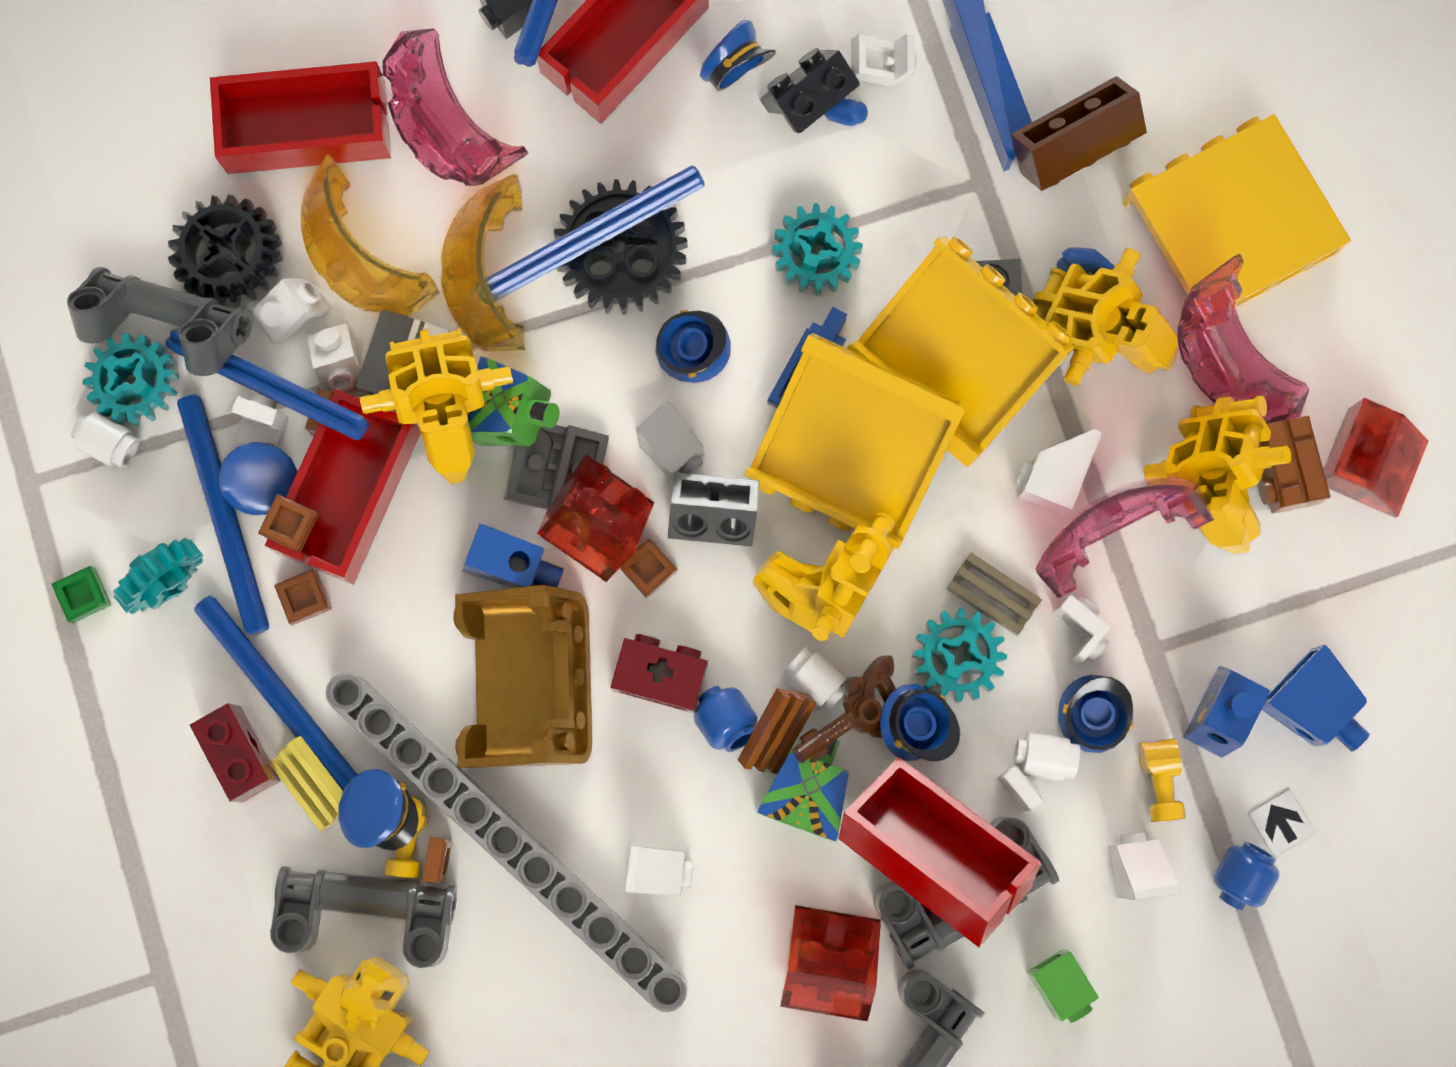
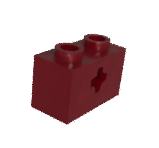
M636 634L634 640L624 638L610 689L614 692L694 714L708 667V660L700 659L702 652L682 645H677L676 651L660 648L661 640L642 634ZM660 661L667 662L668 670L673 672L672 678L666 676L663 677L661 683H656L654 674L649 672L650 666L658 667Z
M227 703L189 724L229 802L243 803L280 782L278 775L269 765L270 760L241 706Z

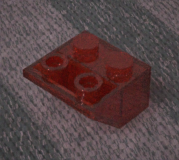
M1364 397L1348 408L1323 468L1328 489L1396 518L1403 507L1429 440L1404 414Z
M586 454L549 506L536 534L607 582L635 553L655 502L646 497L641 490L632 487L611 472L607 466Z
M795 905L780 1007L868 1022L877 986L881 919Z

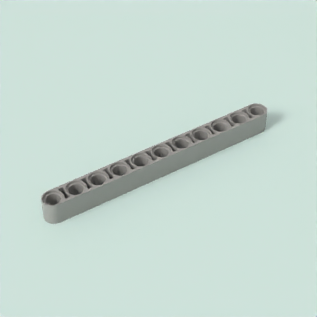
M351 673L337 674L330 679L325 692L330 706L650 1005L662 1012L675 1011L682 1006L687 996V982L671 963L461 768H458L447 755L367 681ZM354 682L358 686V698L350 705H343L340 700V691L347 683ZM385 711L390 717V726L383 734L376 735L371 729V719L376 713ZM416 740L421 745V756L415 763L407 764L402 758V748L408 741ZM447 769L453 775V786L446 793L440 794L433 786V777L438 771ZM474 798L480 799L486 809L483 819L477 823L469 822L464 814L465 805ZM506 827L514 830L518 839L515 849L509 853L500 851L495 841L498 832ZM536 857L545 859L550 868L549 876L541 883L531 880L527 873L529 862ZM566 887L577 889L582 896V905L576 912H567L560 906L559 895ZM604 917L613 923L615 932L610 941L599 942L592 936L591 924L596 918ZM629 948H639L646 954L647 966L642 971L632 972L625 967L623 954ZM664 978L675 980L680 987L678 998L671 1002L660 1000L655 992V985L658 981Z

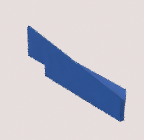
M942 0L951 22L950 34L1003 172L1010 169L1016 156L1011 134L1032 123L1029 112L990 12L986 13L983 0Z

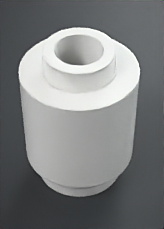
M96 411L88 416L82 415L76 421L71 432V437L75 439V449L110 467L117 465L121 468H126L133 460L140 445V439L133 436L132 430Z
M808 647L804 648L784 670V673L791 678L789 683L799 693L809 694L817 702L815 707L818 710L824 705L831 710L847 693L843 684L848 678L818 651L813 653Z
M1028 731L1025 739H1017L1013 762L1016 765H1020V770L1024 775L1063 781L1064 778L1074 779L1079 766L1080 745L1070 743L1069 738Z

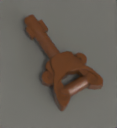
M885 655L876 658L865 670L862 677H850L846 680L845 689L848 695L843 698L845 713L819 731L812 728L799 737L801 743L792 749L794 756L799 762L804 763L809 758L812 761H816L829 752L827 745L852 728L861 733H869L874 738H883L880 727L882 707L875 700L874 688H877L884 703L889 695L896 690L890 678L894 673L892 656Z

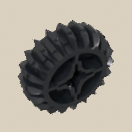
M228 194L224 204H222L217 196L213 195L211 196L209 207H205L202 202L196 201L195 208L198 212L193 216L189 212L182 211V217L186 224L184 226L172 225L174 233L179 238L168 241V247L176 252L168 257V261L172 267L177 268L173 275L178 282H185L183 288L187 293H197V296L203 298H214L223 306L227 298H229L234 306L240 307L241 295L245 294L250 300H256V293L253 289L260 286L263 290H269V284L264 278L266 276L278 277L279 271L271 263L283 261V255L280 251L276 250V248L283 245V242L278 234H274L277 230V225L272 219L266 220L267 213L262 207L254 209L253 203L246 198L238 204L236 197ZM231 224L224 230H214V228L220 225ZM255 235L256 249L251 262L248 263L245 255L247 249L252 244L250 240ZM203 239L206 244L205 251L199 258L201 262L196 265L197 249ZM217 242L223 248L226 247L231 250L237 260H234L228 254L222 253L214 243ZM229 271H236L239 273L235 276L226 279H213L215 276L217 278H220L224 273Z

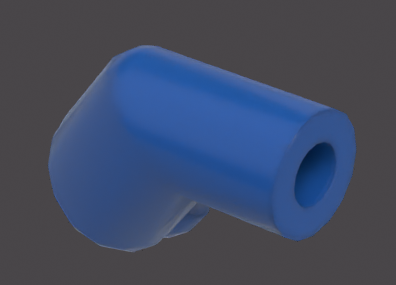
M845 97L824 115L830 121L845 126H855L865 122L868 116V109L863 102Z
M1069 247L1062 252L1063 257L1056 264L1057 269L1063 270L1066 273L1072 264L1080 265L1083 270H1088L1093 275L1100 268L1114 269V265L1093 248Z

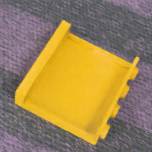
M1275 114L1261 121L1258 116L1249 119L1236 129L1237 134L1227 139L1223 135L1211 139L1200 148L1202 152L1190 158L1187 154L1178 156L1165 166L1166 170L1156 176L1149 172L1138 177L1129 185L1131 189L1123 200L1125 207L1131 204L1135 205L1194 305V308L1188 315L1196 328L1338 254L1351 242L1350 237Z
M944 236L934 241L935 247L861 337L851 343L846 349L967 405L968 407L947 451L968 468L987 449L1075 347L1068 342L1071 336L1063 327L1054 321L1047 324L1036 314L1038 307L1033 301L1020 292L1015 296L1004 287L1003 283L1006 280L997 270L988 264L982 268L970 257L973 251L967 244L955 236L951 240Z
M812 333L808 335L801 351L803 354L757 454L744 475L759 481L760 491L770 495H774L778 491L791 497L789 503L792 506L807 513H812L814 509L829 516L827 521L830 524L844 531L850 532L852 527L856 528L859 524L871 528L876 514H889L893 518L895 525L892 531L886 535V538L893 541L895 548L899 549L968 406Z

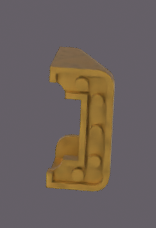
M547 585L455 594V610L453 613L455 627L463 637L475 640L477 724L465 726L456 739L455 750L458 756V768L569 765L587 762L592 752L589 611L584 596L578 591Z

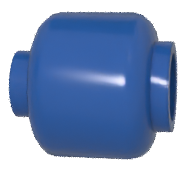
M714 686L706 690L699 697L698 702L700 705L694 712L696 726L708 744L714 749H726L727 752H733L746 745L757 725L758 717L756 712L737 688L721 689L719 686Z
M1245 841L1242 846H1230L1213 875L1214 883L1222 890L1219 898L1238 910H1243L1245 905L1251 907L1263 906L1279 879V870L1274 865L1276 858L1250 842Z

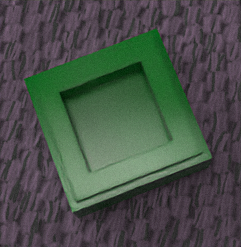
M91 565L51 584L69 623L73 624L111 606L96 568Z

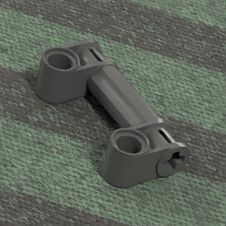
M105 267L93 269L88 278L75 291L70 293L67 298V306L76 336L84 343L94 344L107 340L130 313L180 326L178 336L186 369L189 373L196 376H209L220 371L235 350L247 340L253 324V315L248 308L238 307L233 309L220 305V302L214 298H203L143 281L133 275L125 278L117 276Z
M999 817L990 823L999 831L1006 825H1012L1018 833L1016 844L1041 861L1031 890L1017 905L1027 901L1028 894L1050 882L1054 885L1060 881L1054 866L1038 845L1025 822L1017 818ZM894 882L885 883L877 889L874 895L875 909L890 934L889 938L908 970L914 967V961L936 948L942 951L947 946L964 937L932 911L926 913L918 900ZM893 891H902L906 897L904 910L896 915L889 914L885 908L887 895Z
M282 866L275 885V906L270 938L273 945L282 952L297 953L310 949L318 938L322 910L406 920L403 955L406 961L418 968L434 967L443 961L448 951L450 929L456 909L457 886L449 885L447 889L421 886L419 881L361 876L319 870L317 874L291 871V868L288 866ZM294 886H306L309 887V890H295ZM423 901H437L441 904L440 906L425 905ZM294 920L299 921L304 928L303 939L296 945L290 944L285 937V930L288 924ZM423 935L431 936L436 943L435 954L427 961L420 959L415 952L416 941Z
M923 970L907 972L901 978L898 985L899 997L912 1012L926 1021L928 1026L899 1067H946L958 1049L963 1045L961 1038L976 1017L982 1018L985 1012L956 990L946 987L929 973ZM918 981H927L931 987L929 998L922 1003L912 1002L910 998L911 987Z

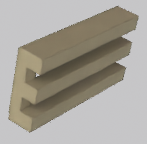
M972 552L967 556L946 588L1016 636L1021 633L1024 625L1042 601L1041 598ZM972 566L1026 602L1027 606L1024 608L968 570ZM963 579L1017 614L1019 616L1017 621H1013L959 585Z

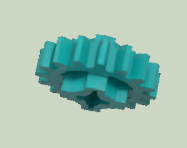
M814 203L812 213L808 214L802 206H799L796 213L797 219L794 220L786 215L783 218V226L786 230H775L774 239L779 243L772 245V256L782 257L775 262V269L777 272L788 271L785 276V283L787 285L795 280L799 281L800 293H804L808 285L814 286L816 296H820L822 286L828 285L829 289L834 293L838 289V279L849 283L852 277L849 269L858 270L861 260L854 255L862 253L863 243L853 242L859 235V228L852 227L848 229L847 225L850 216L845 214L839 219L836 218L835 206L831 205L826 213H822L819 204ZM817 225V226H815V227H813V228H811V229H808V230H806V231H805V230H802V229L805 228V227ZM833 231L839 235L843 245L835 241L832 235ZM816 244L823 246V250H820L818 255L811 253V249H814ZM789 250H792L793 255L799 256L802 263L801 268L795 264ZM827 268L833 269L827 273L817 274V272Z
M123 333L122 343L120 344L111 337L108 338L106 341L109 349L104 352L101 349L94 348L93 352L99 359L96 363H85L84 367L93 374L92 377L83 379L82 383L89 389H94L86 396L87 400L94 405L99 404L97 412L105 417L111 415V420L121 425L125 421L126 416L128 421L134 426H139L141 415H145L151 421L156 420L154 409L159 407L167 411L169 406L164 401L166 395L177 396L178 393L169 386L170 382L180 379L177 372L168 369L176 363L174 358L169 354H164L166 348L156 341L151 344V340L144 334H140L135 342L129 333ZM133 354L131 357L121 358L126 355ZM108 373V383L106 384V376ZM157 373V381L154 387V375ZM131 374L136 377L133 384H129L126 381ZM143 400L139 403L129 405L132 401Z
M183 538L179 542L173 540L169 545L160 543L144 555L137 556L129 564L131 569L128 570L129 573L124 578L119 580L120 586L113 590L115 594L113 597L126 613L135 614L139 609L143 612L149 606L151 609H157L173 597L181 595L188 588L187 582L198 571L196 567L203 563L202 557L204 555L191 539Z
M959 608L955 619H951L945 610L939 614L941 624L938 625L933 620H928L925 626L930 634L919 633L915 638L917 642L923 645V649L912 652V657L922 659L923 663L915 670V674L926 673L929 679L925 682L924 687L929 689L937 685L940 687L939 695L941 694L945 697L949 692H953L955 703L962 702L964 692H968L974 701L980 698L978 687L981 686L984 690L990 692L995 687L989 678L991 676L997 678L1003 676L1004 671L997 667L996 663L1007 659V654L997 652V646L1004 642L1005 639L1003 636L993 638L990 634L996 625L994 622H990L985 626L979 624L981 620V613L976 612L971 619H966L964 608ZM962 628L958 637L949 640L938 636L947 629ZM978 636L986 647L987 656L982 655L976 643ZM959 646H963L965 648L964 656L969 658V661H964L957 666L953 663L955 656L949 653V651H954ZM931 653L939 657L943 667L941 676L933 665ZM970 671L981 675L971 683L956 684L963 673Z

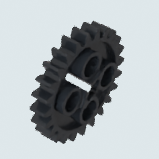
M615 179L611 191H607L604 185L599 182L597 183L598 194L592 196L585 189L582 190L584 199L582 205L573 200L569 201L573 215L560 213V222L566 229H554L555 239L564 236L640 194L637 192L636 181L632 180L627 190H621L619 180ZM650 185L647 186V187L643 190V192L646 191L647 189L651 188L652 186H650ZM672 207L662 210L647 218L646 221L651 226L645 232H634L629 228L594 247L589 252H585L558 267L557 272H567L562 278L565 287L577 283L573 291L574 297L579 299L588 293V306L593 308L601 300L607 314L611 311L613 304H619L622 314L626 315L628 303L633 302L641 312L643 311V299L647 297L657 305L659 303L657 290L660 289L668 294L672 292L671 284L667 279H681V271L674 265H685L687 262L686 255L679 252V250L688 248L687 238L678 236L685 231L684 222H673L678 216L677 208ZM624 241V252L617 253L615 249L617 242ZM651 242L657 243V246L655 248H650L646 245L650 244ZM638 259H648L653 263L652 268L644 273L634 271L631 266ZM599 261H605L612 266L610 271L604 275H595L590 272V268Z

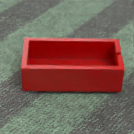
M586 0L541 47L537 58L540 73L567 96L572 92L574 102L602 124L709 9V0Z
M377 61L209 77L214 154L227 174L391 158L389 123L386 119V115H388L386 85Z
M335 388L330 401L363 416L369 422V429L365 432L362 439L354 440L319 423L286 496L287 499L319 513V516L301 553L268 538L264 546L279 555L308 567L312 566L318 571L354 585L421 431L416 423H399L397 413L392 411L383 412L382 410L363 414L360 398Z
M899 756L844 811L838 838L978 948L1002 923L1005 914L1009 915L1031 890L1041 865V861Z

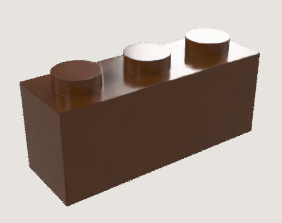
M1115 76L1012 133L1011 137L1021 174L1043 191L1057 185L1061 180L1085 167L1093 165L1097 160L1119 148L1127 146L1131 141L1146 134L1147 130L1140 93L1118 76Z

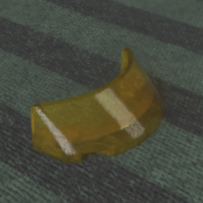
M329 154L326 155L304 192L301 206V233L306 252L314 269L326 280L329 288L354 307L366 312L369 310L380 313L382 309L407 317L411 316L440 293L436 284L428 273L409 272L384 263L365 250L352 237L341 219L348 213L342 200L344 190L347 191L351 184L340 171L335 160Z
M515 174L481 188L468 199L453 219L447 231L441 253V285L448 308L463 332L483 351L525 350V328L521 324L510 321L506 317L503 306L497 305L488 285L484 264V246L487 231H503L505 217L513 210L514 212L523 210L522 188L518 175Z

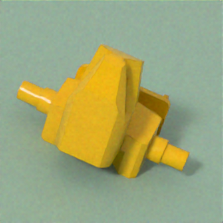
M1125 248L1119 263L1115 264L1113 270L1100 268L1094 275H1088L1077 264H1072L1067 273L1057 268H1051L1050 277L1043 292H1036L1032 300L1038 307L1036 314L1047 324L1054 321L1063 327L1071 336L1068 342L1075 347L1069 361L1071 364L1063 378L1068 384L1079 386L1092 362L1107 364L1112 361L1116 353L1125 357L1138 370L1148 374L1157 369L1165 371L1172 369L1178 354V337L1156 306L1140 303L1143 293L1132 279L1135 273L1134 268L1141 256L1138 251Z
M456 328V331L432 336L429 335L428 329L420 331L421 338L394 343V341L389 342L391 351L385 354V359L389 371L388 376L391 389L379 391L378 394L360 397L363 414L382 410L383 412L396 410L399 423L419 424L428 462L450 484L464 482L475 453L467 413L477 410L484 405L483 391L513 383L510 366L490 370V368L477 370L470 339L468 336H462L461 328Z
M1225 396L1218 398L1215 405L1193 406L1191 418L1181 419L1178 424V429L1185 440L1170 446L1167 460H1163L1161 463L1148 464L1144 467V476L1147 481H1171L1179 494L1187 495L1184 508L1201 533L1212 545L1233 554L1247 553L1251 549L1249 543L1257 538L1261 531V523L1249 503L1250 498L1247 488L1254 487L1259 483L1264 469L1271 468L1273 465L1291 462V451L1288 446L1274 448L1268 446L1258 447L1259 442L1268 441L1271 436V431L1262 418L1267 414V404L1263 396H1256L1255 399L1236 402L1232 397Z
M878 513L873 518L871 528L862 524L857 525L847 543L841 540L837 541L824 567L802 564L786 554L776 551L759 568L753 579V585L773 611L810 631L815 639L825 641L831 632L844 638L895 548L894 542L886 538V535L894 528V520L889 514Z
M377 956L361 961L352 978L346 974L332 977L327 983L319 977L316 979L304 970L299 969L292 979L291 984L306 993V997L315 1002L312 1006L314 1010L313 1016L306 1027L297 1032L293 1039L325 1061L322 1067H379L386 1055L391 1052L402 1058L406 1057L421 1067L431 1051L415 1042L413 1037L405 1033L412 1023L411 1015L403 1010H395V1007L410 985L408 975L381 957ZM295 1050L284 1067L318 1066L302 1057L300 1052Z

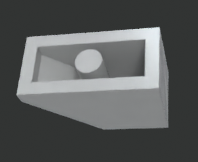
M668 400L636 428L639 447L672 481L674 472L693 474L703 464V460L700 458L704 455L703 444Z

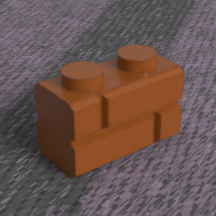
M1303 416L1267 424L1271 431L1270 439L1259 442L1258 447L1268 446L1274 448L1288 446L1291 451V462L1273 465L1271 468L1264 469L1262 480L1258 483L1259 495L1263 504H1269L1271 513L1275 514L1317 505L1331 498L1310 417Z

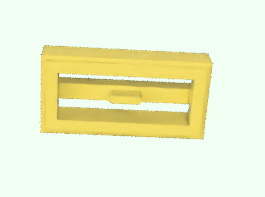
M299 736L291 740L286 745L287 748L281 750L278 757L274 758L269 765L321 832L338 819V807L343 791L308 744Z

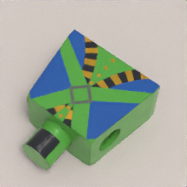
M480 356L477 370L487 368L493 370L507 366ZM510 368L513 383L483 391L484 405L477 410L467 413L473 442L481 446H531L535 443L540 427L553 428L559 420V407L557 404L549 402L551 390L532 377Z
M836 739L827 745L829 752L816 761H812L809 758L804 763H801L796 759L791 750L762 800L757 814L836 842L849 771L832 765L840 741Z

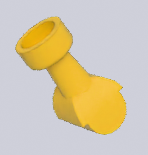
M1163 739L1150 743L1140 742L1138 745L1139 764L1141 769L1151 775L1157 803L1149 806L1151 822L1186 818L1183 802L1174 800L1173 777L1180 776L1182 772V759L1176 739Z
M411 796L418 812L417 832L409 844L395 850V858L390 857L386 859L384 875L419 878L420 862L412 860L417 835L426 828L431 817H427V806L418 797Z

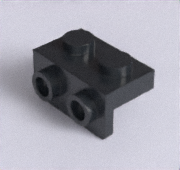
M815 48L798 61L800 67L790 75L784 73L771 81L767 86L769 92L759 99L767 112L782 114L795 133H801L859 87V80L839 50H819V48Z

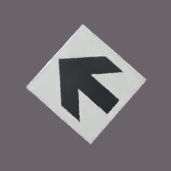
M1290 789L1249 813L1274 857L1316 833Z

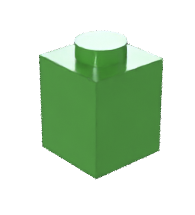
M1062 949L1026 971L1054 1018L1060 1021H1064L1067 1018L1070 1023L1078 1021L1093 1010L1090 1004L1099 999L1096 991L1069 950Z

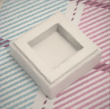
M1010 767L997 777L1024 811H1032L1043 802L1042 795L1018 767Z

